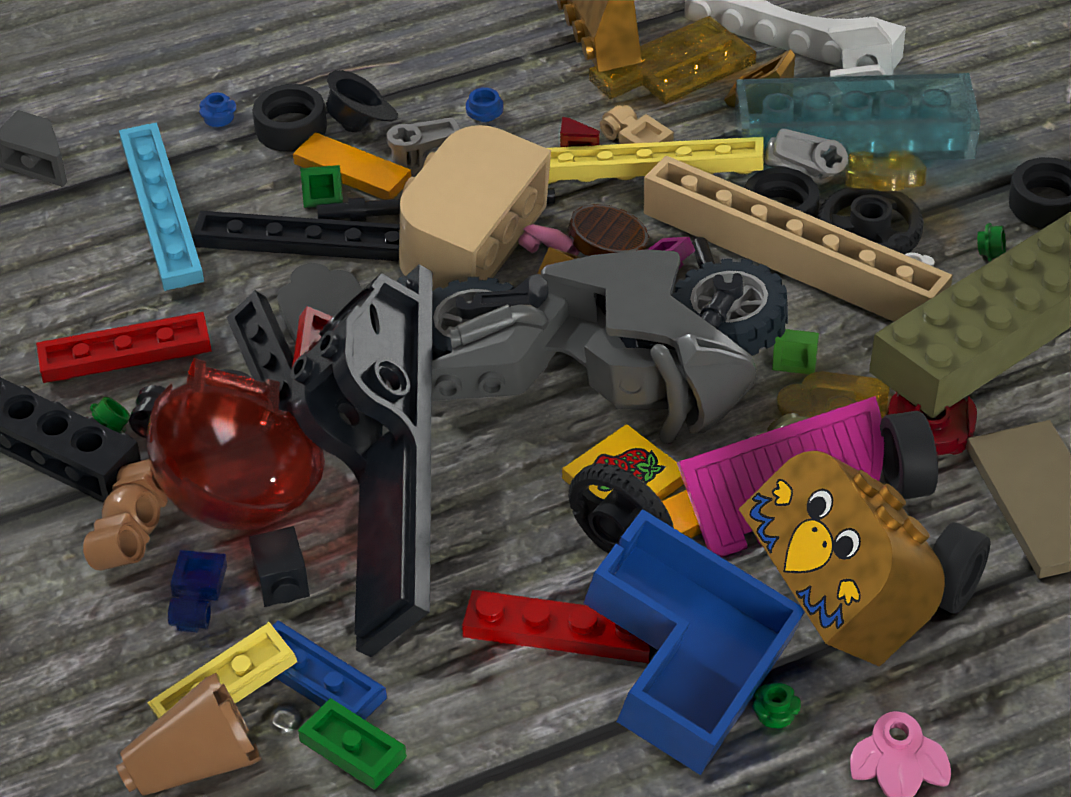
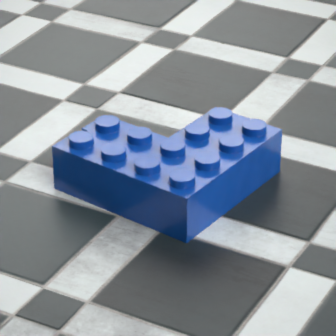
M643 509L621 536L619 544H615L594 572L583 604L658 650L628 692L616 722L699 775L703 773L753 698L756 690L761 686L791 641L805 613L802 606Z

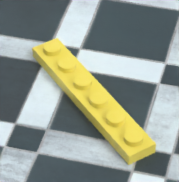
M764 137L547 148L551 150L548 184L559 180L591 182L599 178L630 180L635 177L646 176L666 155L710 174L720 172L749 174L764 169Z

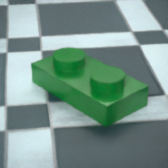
M331 698L298 729L301 743L374 790L407 757L404 744Z

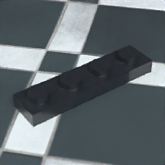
M254 290L226 318L249 372L260 387L263 404L273 428L287 435L298 424L292 410L291 401L293 379L290 374L294 358L266 296Z

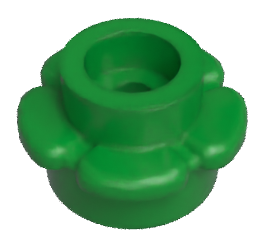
M991 223L985 225V231H978V252L980 256L986 255L988 262L1006 252V234L1003 225L992 226Z
M103 397L98 404L93 403L90 406L92 418L101 425L118 433H125V425L129 422L130 414L120 403L112 398Z
M765 684L759 687L754 694L756 701L753 702V710L758 720L770 728L778 729L790 725L795 715L801 709L800 698L794 695V689L787 684Z

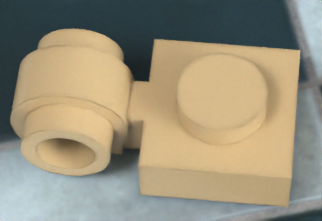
M627 105L615 106L606 112L600 121V129L604 136L609 140L619 139V144L671 142L674 140L673 131L647 114L637 119L634 110Z

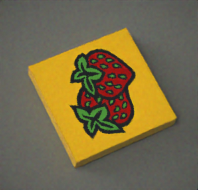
M627 424L562 468V479L570 485L573 478L588 465L595 463L614 465L638 477L656 493L660 500H663L684 485L677 462ZM589 485V490L602 499H605L613 490L602 485Z

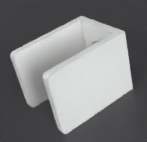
M877 21L828 28V35L842 49L843 69L831 70L830 77L845 93L894 87L892 40ZM871 55L878 60V65L857 67L858 62L864 56Z

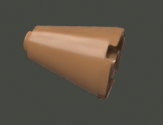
M214 673L202 680L120 752L123 762L116 765V768L129 792L138 789L143 796L253 765L262 760L256 743L251 744L247 736L249 729L224 683H220L218 674Z

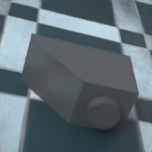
M17 110L0 128V167L64 187L67 183L61 151L51 121Z

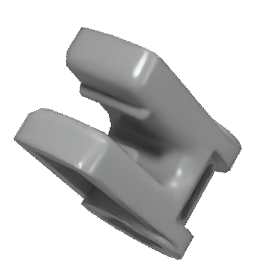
M444 118L393 126L387 132V143L391 148L388 161L411 169V175L417 174L423 168L429 153L436 152L452 133L460 129L457 122L453 118Z
M781 129L776 137H772L768 141L764 154V163L773 168L786 167L799 170L810 176L817 185H823L829 182L834 175L839 174L845 169L848 163V154L844 146L835 140Z

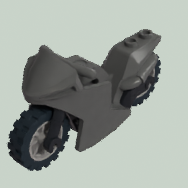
M647 249L591 255L546 265L541 270V274L529 276L516 288L510 283L505 282L501 284L498 279L490 277L487 280H479V277H468V281L459 282V279L448 283V287L443 289L438 287L432 291V401L522 394L545 370L557 351L564 352L587 368L589 386L612 404H615L616 409H669L667 418L660 430L659 439L664 444H672L684 421H686L690 433H705L723 419L752 388L756 379V365L752 356L758 354L759 349L763 347L766 349L772 347L776 343L775 338L782 337L785 332V324H788L787 289L785 285H782L781 277L777 273L771 274L770 268L766 265L760 264L756 266L753 265V261L741 259V262H733V259H721V263L713 264L711 261L702 264L701 269L697 271L694 268L685 274L686 279L684 281L679 280L675 286V293H672L680 266L678 252Z

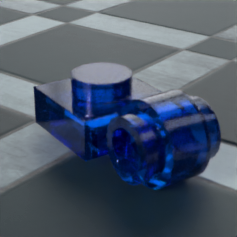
M180 550L170 584L172 597L179 598H171L168 608L169 626H176L177 631L198 633L199 628L208 629L211 618V602L205 600L218 601L227 569L226 554Z

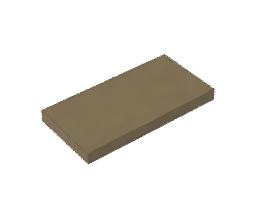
M1051 420L968 438L966 449L1038 579L1070 572L1071 454Z

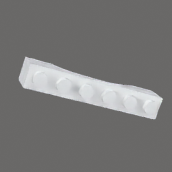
M685 0L684 18L783 50L788 51L791 49L793 53L843 68L842 49L828 35V28L877 21L892 40L893 70L903 58L906 27L875 17L854 19L814 17L786 10L766 0ZM871 55L864 56L858 62L857 67L878 65V60Z

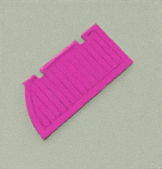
M876 396L677 462L707 549L720 557H725L748 548L744 534L752 532V529L739 511V508L783 464L800 453L807 451L824 452L857 470H863L879 481L883 466L884 437L881 436L880 431L882 418Z

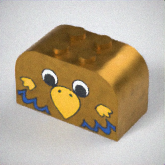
M803 452L783 464L739 508V511L827 645L880 667L931 619L941 603L945 586L944 571L939 558L926 541L930 537L928 531L919 521L907 515L903 509L906 501L894 487L889 484L884 485L863 470H857L824 452Z

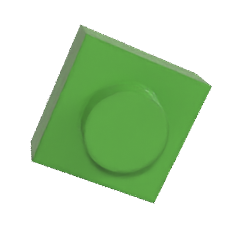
M785 329L781 338H775L772 370L815 375L819 333Z

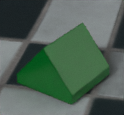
M340 165L300 168L304 208L317 207V204L343 203Z

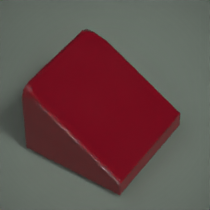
M562 117L560 147L600 145L599 130L571 118Z

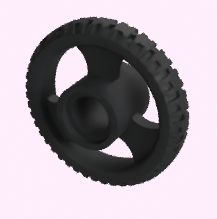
M862 184L840 189L826 198L818 213V219L904 255L911 252L918 245L923 233V215L917 204L902 192L885 186ZM851 206L850 216L836 215L843 208ZM892 209L906 219L909 225L906 232H899L890 227Z
M595 463L584 467L571 481L568 498L570 507L573 509L572 513L586 535L607 553L612 550L615 544H619L621 536L642 509L673 527L668 510L656 493L638 477L620 467L605 463ZM589 485H602L613 490L605 499H602L589 490Z

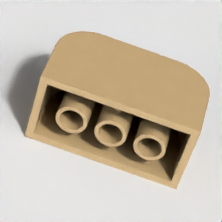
M469 126L452 133L436 152L429 153L421 171L416 177H410L404 186L400 199L399 265L404 276L408 275L417 265L424 266L433 272L432 291L438 287L442 289L448 287L449 282L458 279L459 282L468 281V277H479V280H487L488 277L493 278L519 244L518 239L525 232L523 229L528 225L534 224L546 208L551 150L491 126Z

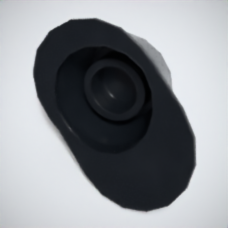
M335 70L329 73L327 82L330 91L326 108L331 117L340 123L346 131L359 132L369 126L374 120L390 122L397 120L398 113L382 97L376 87L365 78L344 70Z

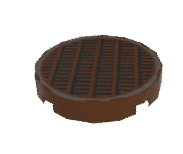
M602 204L585 205L575 210L567 229L568 236L574 238L573 245L586 256L645 250L649 238L646 227L637 217L623 209Z

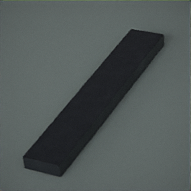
M200 211L192 238L195 247L399 261L400 224Z

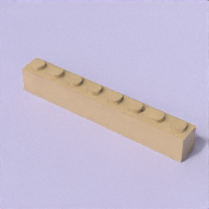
M667 155L644 177L645 215L696 237H703L710 243L759 264L766 265L775 271L895 322L951 287L953 275Z

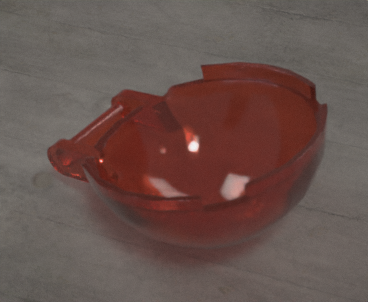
M194 358L188 372L187 384L173 390V385L170 384L155 400L146 432L150 467L163 492L172 504L185 515L199 523L217 529L230 531L259 529L274 524L301 507L322 479L325 465L323 449L314 444L305 435L290 412L279 410V381L268 378L265 382L206 367V361Z

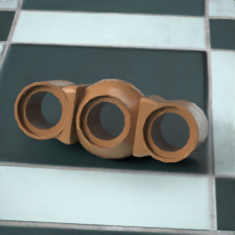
M159 456L127 464L120 468L117 474V482L112 487L113 491L103 503L102 518L95 521L94 530L89 532L84 539V556L93 569L102 571L134 564L141 561L144 557L146 544L150 540L149 535L159 523L160 508L166 506L168 502L167 496L173 494L177 487V473L169 459Z

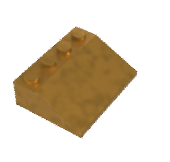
M556 0L559 10L564 9L567 25L573 27L576 42L582 44L585 59L592 60L598 73L642 62L634 0Z

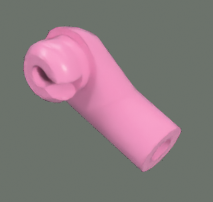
M528 225L523 229L525 232L518 239L519 245L531 253L536 252L541 243L547 247L576 256L580 252L573 245L574 240L558 229L545 226Z

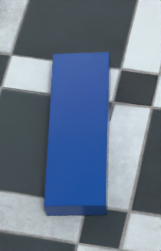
M277 621L272 625L293 651L297 659L296 664L275 677L285 685L320 707L331 698L364 720L387 699L386 687L282 622Z

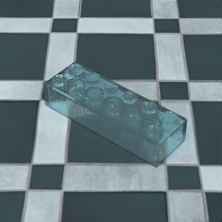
M969 73L736 80L735 121L737 138L764 137V149H766L768 141L772 137H776L781 129H788L841 143L847 151L848 162L976 158L981 122Z

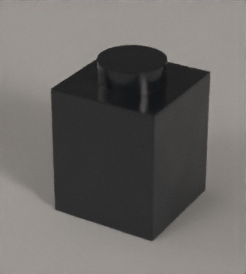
M294 526L249 536L253 566L264 607L310 597L306 566Z

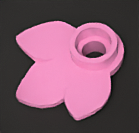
M893 711L882 715L876 721L872 735L857 743L850 756L852 779L868 780L877 777L878 783L887 797H914L923 780L936 786H948L950 782L951 768L946 752L940 744L923 736L919 723L912 716L904 712ZM893 728H899L906 733L907 738L902 741L895 740L891 737L889 731Z

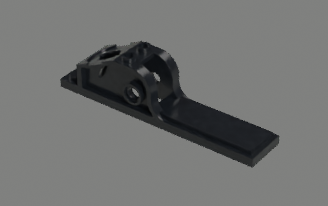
M420 264L408 275L401 276L397 281L380 273L326 323L319 333L321 336L320 340L311 350L305 351L295 361L290 374L293 379L292 410L298 425L314 444L342 460L353 472L359 484L354 635H356V651L369 657L375 655L430 613L433 272ZM384 378L390 383L392 389L384 383ZM339 411L345 414L351 425L341 418ZM383 425L389 430V431H388L386 434H384V435H383Z

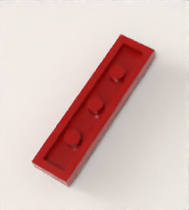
M204 311L36 343L43 383L212 352Z
M472 590L462 624L464 638L648 664L653 648L587 605Z

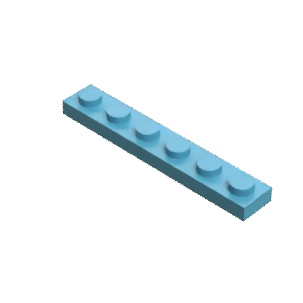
M157 122L119 130L122 147L164 291L204 282L202 267Z

